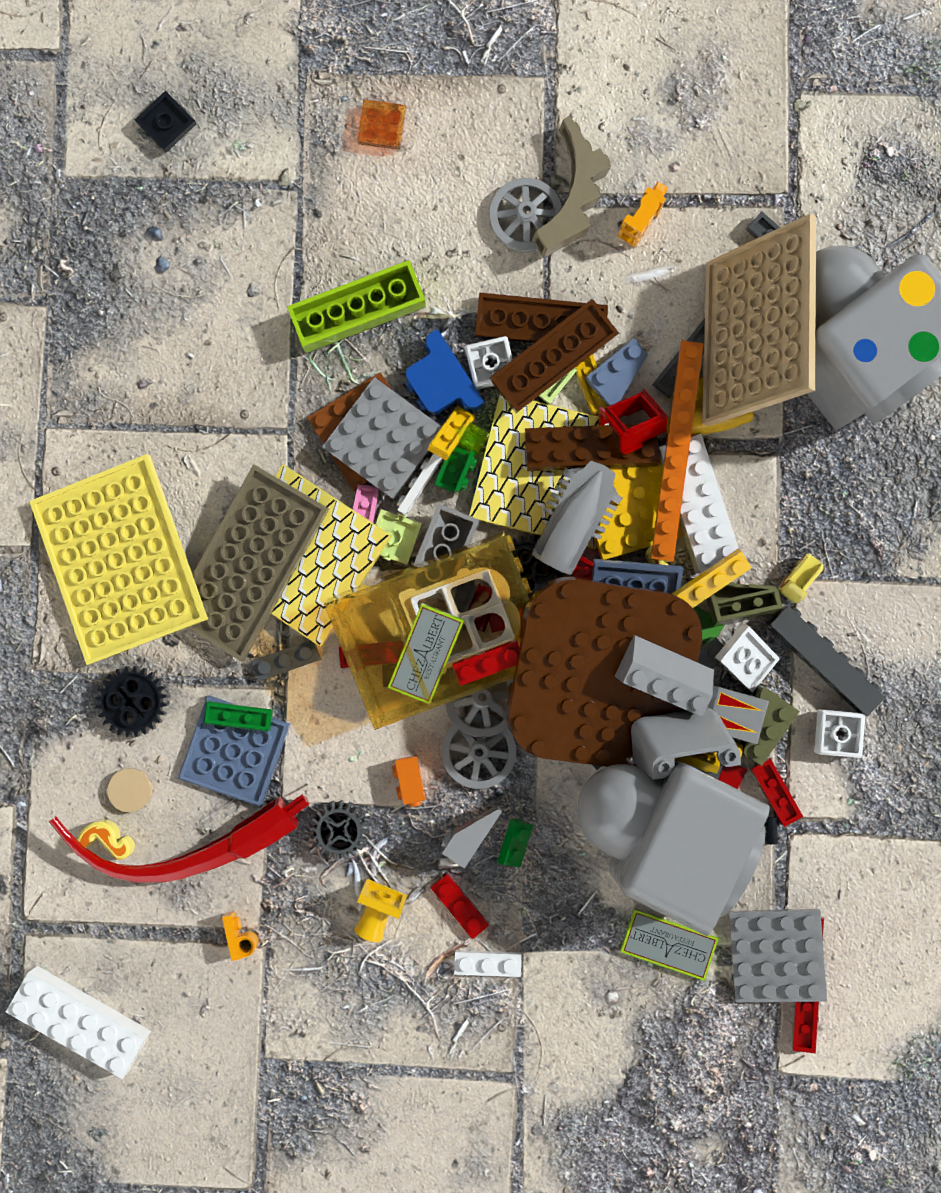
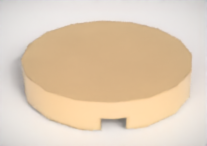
M126 768L118 771L111 777L107 795L109 801L116 809L122 812H134L142 809L149 803L153 786L145 772L137 768Z

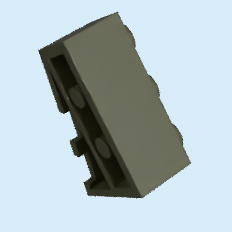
M730 582L706 599L713 627L775 614L783 608L776 586L746 585Z
M758 685L755 697L769 701L757 744L741 740L740 745L743 746L742 754L755 764L762 766L800 711L765 686Z

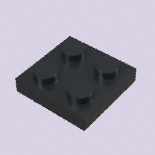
M166 90L134 119L165 153L197 125L195 120Z

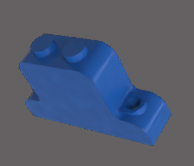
M434 330L427 336L426 344L424 345L429 355L410 366L406 371L407 382L404 383L410 394L415 393L418 397L416 403L421 411H427L432 416L439 415L460 402L465 411L475 412L484 406L483 398L439 330Z

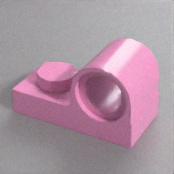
M358 485L353 506L354 511L374 524L379 489L375 486Z

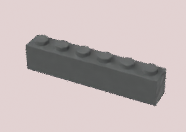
M784 606L765 626L857 713L865 714L868 717L886 698L881 693L882 689L876 683H870L865 678L866 674L860 668H854L849 663L850 659L843 652L840 651L838 653L833 648L834 644L825 636L822 638L816 632L818 629L814 624L809 621L806 623L800 617L802 614L794 606Z

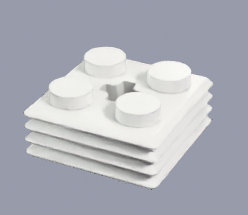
M507 336L465 346L473 385L477 390L494 386L489 378L513 360ZM488 359H492V362H496L493 368H490L489 365H485L488 363Z
M819 709L817 711L814 752L822 755L861 758L865 714ZM840 728V731H843L844 734L843 736H839L838 739V736H836V731H839Z

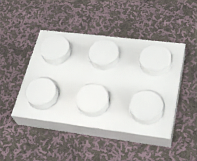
M742 623L715 657L752 693L780 659L745 623Z

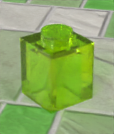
M470 422L459 440V446L470 452H475V455L478 456L489 438V433Z

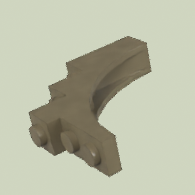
M571 116L563 119L559 128L570 157V191L562 209L550 222L538 229L532 239L543 258L587 234L591 225L589 217L583 212L597 205L601 195L599 187L594 182L606 177L611 168L608 156L600 148L592 151L590 142L585 140L580 126L577 122L573 121Z

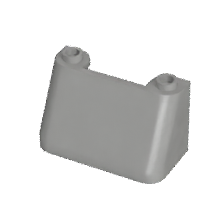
M710 708L706 709L703 717L687 710L642 717L632 724L633 763L653 780L668 777L675 766L674 758L717 752V759L720 764L726 767L741 765L739 748L720 716Z

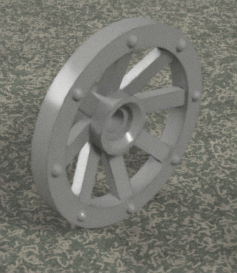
M533 178L512 180L497 191L491 202L490 224L492 231L503 245L519 252L537 251L538 249L535 244L530 242V225L533 224L537 230L544 225L536 216L554 218L562 209V205L558 195L546 183ZM522 188L523 201L520 202L509 193ZM529 188L542 193L532 202L529 201ZM548 198L554 210L539 209L537 207ZM503 199L516 208L498 211V207ZM523 210H529L530 213L525 214ZM516 217L505 232H503L498 219ZM520 224L523 225V242L510 238L511 234Z
M506 670L494 673L495 676L486 688L483 687L482 678L475 680L476 690L467 684L460 686L456 674L452 677L446 689L445 705L449 718L459 730L470 736L485 738L500 734L508 728L506 711L494 703L493 700L507 699L509 691L492 693V690L501 678L510 688V683H513L514 679ZM456 687L472 696L453 702ZM480 695H485L487 699L481 702L478 698ZM473 704L469 714L462 721L456 714L455 709ZM489 708L504 718L500 724L491 727ZM479 710L482 712L485 729L469 726Z
M476 714L472 722H480L479 729H485L482 714ZM489 715L490 723L493 726H496L502 722L499 719ZM453 724L447 731L442 744V759L450 776L461 785L473 789L489 788L503 781L511 772L516 759V744L509 728L495 735L487 742H484L485 738L480 737L475 741L472 736L461 731L470 746H463L451 743L453 736L459 730ZM502 738H506L508 752L490 750ZM477 748H481L483 750V754L481 756L475 754V750ZM450 750L468 753V756L453 765L450 758ZM489 757L507 759L505 766L499 773L488 759ZM473 761L472 777L468 779L461 775L458 770ZM482 762L493 776L492 778L478 780L480 764Z

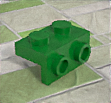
M456 447L447 461L444 460L434 485L456 495H459L460 491L465 492L469 482L466 476L469 470L473 472L477 463V459L474 458L475 452H468Z
M518 818L510 819L497 863L504 866L521 867L533 828L532 824Z

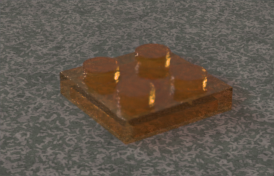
M363 99L357 140L358 145L400 150L406 105Z

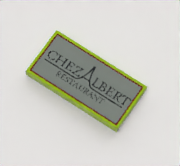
M421 603L388 688L430 704L464 620Z
M633 909L620 952L705 981L719 938L710 934L705 936L687 926Z

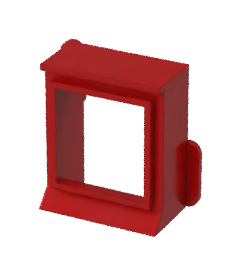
M645 389L606 408L599 407V425L609 423L619 436V449L624 455L642 448V442L667 431V414ZM642 409L651 418L628 429L619 419Z

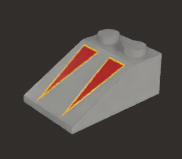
M713 685V696L707 708L717 712L731 737L757 744L769 701Z
M496 804L456 827L452 833L448 831L442 840V854L465 869L502 813L501 806Z

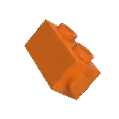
M418 755L396 759V765H392L394 778L399 780L400 786L396 787L398 799L403 800V805L409 804V807L422 805V801L426 800Z

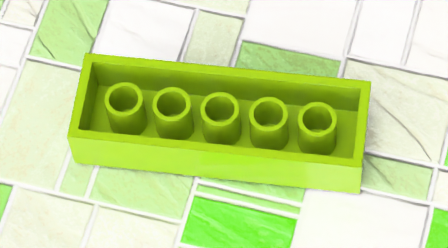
M410 260L294 303L287 306L301 345L305 353L423 309L426 307V301Z

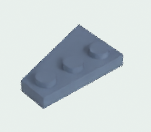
M634 338L589 374L585 380L607 407L620 402L648 354Z

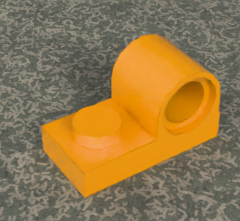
M235 911L226 913L222 920L231 961L251 956L259 944L257 935L251 931L240 933L241 921L239 916L236 917ZM242 940H248L251 943V948H244Z

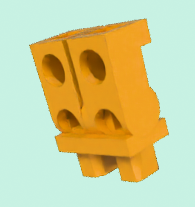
M658 181L652 189L647 187L635 215L632 217L627 214L618 233L619 238L633 247L637 246L653 219L657 218L666 200L664 195L668 187Z

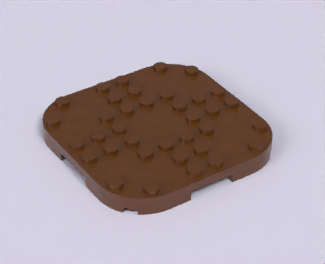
M577 577L557 578L549 581L539 591L536 590L524 610L519 635L521 642L513 683H510L506 704L507 725L515 740L525 751L543 759L606 767L616 764L636 766L633 763L631 727L634 721L642 717L687 710L624 684L615 677V674L634 635L698 663L702 644V627L695 610L685 600L665 591L602 583L596 580Z

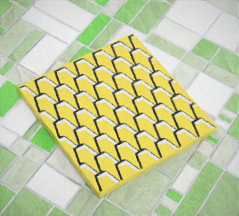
M500 394L469 516L482 522L541 536L551 517L550 514L544 511V508L555 509L547 502L550 499L558 503L559 500L553 498L551 494L554 492L562 496L563 493L557 491L555 487L558 485L565 489L566 486L558 481L562 478L569 482L570 478L562 475L564 470L527 471L525 428L598 426L599 417L537 401H532L516 414ZM592 536L586 548L595 550L597 545L595 538Z
M282 464L275 477L330 509L271 614L322 647L392 535Z

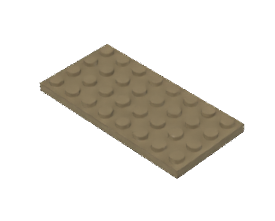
M253 464L192 574L208 620L188 627V629L239 661H245L330 508Z

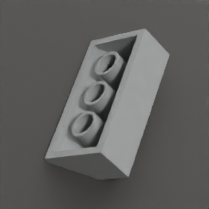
M438 503L405 586L418 590L457 575L458 570L463 566L480 524L479 519ZM440 593L431 595V597L445 602Z
M636 635L633 636L615 674V677L624 684L702 717L713 696V669Z

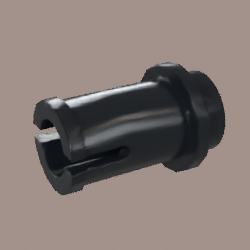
M767 817L764 824L766 832L765 844L767 845L779 844L778 817Z

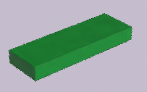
M207 701L204 723L271 731L273 709Z

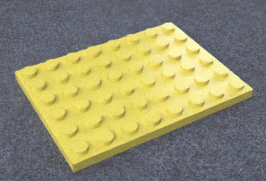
M145 454L29 501L86 665L94 664L208 620L150 455Z

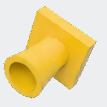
M366 879L357 900L358 903L365 905L366 908L354 927L355 933L367 941L381 942L389 915L397 919L400 918L407 894Z

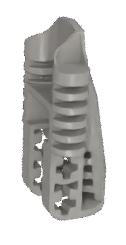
M590 461L584 468H565L562 475L570 478V481L568 482L562 478L559 479L558 482L566 486L565 489L558 485L555 487L557 491L563 493L562 496L552 492L551 496L559 501L556 503L550 499L547 503L555 509L544 508V511L550 514L551 517L532 552V555L543 563L569 575H572L591 537L593 536L599 540L602 538V535L595 532L596 529L603 533L606 528L599 525V522L605 525L610 523L602 516L605 515L612 518L613 514L606 510L607 507L614 511L618 508L611 504L610 501L612 500L620 504L623 498L618 495L613 486L615 473L605 465Z

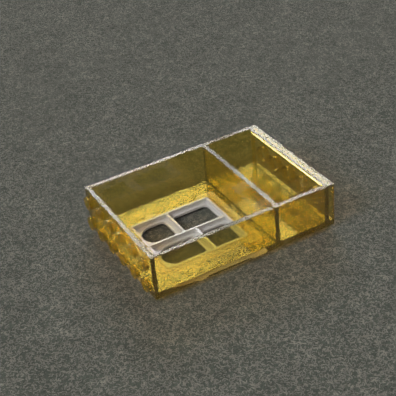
M503 531L329 597L324 603L374 730L514 678L516 666L460 686L452 665L454 662L516 639L520 646V629L524 610L529 601L528 593H531V589L526 577L521 578L520 576L523 568L518 556L513 557L511 551H514L515 547L510 535L505 536ZM474 579L487 581L492 587L491 599L486 604L464 613L458 612L451 589ZM440 593L443 596L449 614L464 620L463 624L467 627L473 646L468 650L449 657L431 701L407 638L419 611L418 601ZM487 613H496L503 618L505 630L497 639L484 643L480 639L474 619ZM404 646L427 703L388 688Z

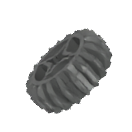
M333 800L330 802L331 809L327 804H324L322 806L324 812L321 810L316 811L319 818L313 817L311 821L317 824V826L310 827V831H314L316 834L311 835L310 838L311 840L318 839L314 847L317 848L320 845L323 847L319 852L320 854H323L326 850L329 851L328 859L335 853L337 861L340 860L341 854L347 860L349 858L348 852L356 856L357 851L355 847L358 850H362L364 847L360 842L367 843L368 838L362 834L370 833L369 829L363 828L369 824V821H361L366 814L364 812L360 815L357 814L360 809L359 806H356L354 810L350 809L352 806L351 801L344 807V800H340L337 807L336 802ZM338 812L347 814L346 818L341 821H337L334 818L331 819L328 816ZM352 820L355 821L357 826L356 838L352 836L348 828ZM323 822L327 824L331 831L328 840L323 835ZM344 822H347L343 830L345 834L341 832L339 835L337 834V836L333 838V836L336 833L335 831L337 830L335 829V826L340 827L344 824ZM338 839L350 843L346 847H336L332 844Z

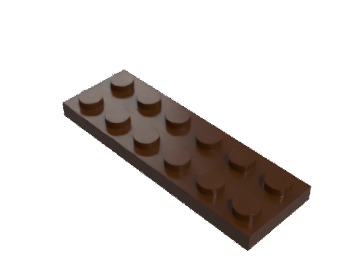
M479 292L475 337L495 339L507 336L509 341L535 343L586 303ZM597 304L607 317L608 305Z
M592 298L492 375L489 380L517 414L615 338L619 332Z
M624 424V425H625V427L628 429V428H631V427H633V426H635V425H637V424ZM610 425L525 428L524 432L527 471L584 468L590 461L603 464L607 468L659 466L660 463L657 436L642 442V448L624 455L619 449V436Z

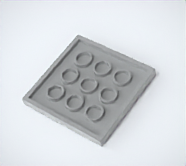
M374 377L322 447L393 500L429 452L427 449L442 426Z
M820 909L729 911L736 1003L827 1001Z

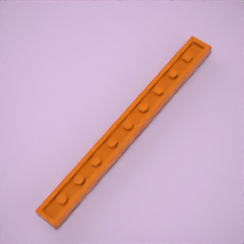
M684 340L680 342L650 557L652 560L674 562L704 343Z

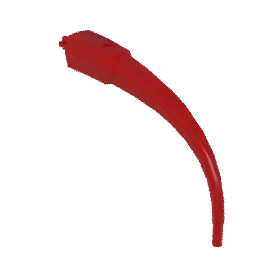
M303 794L288 804L279 796L247 819L235 825L231 832L209 844L180 857L146 865L117 864L102 859L85 848L66 829L57 816L53 817L49 823L76 855L104 874L131 882H170L218 868L239 858L246 859L270 846L298 827V819L295 815L310 805V803Z

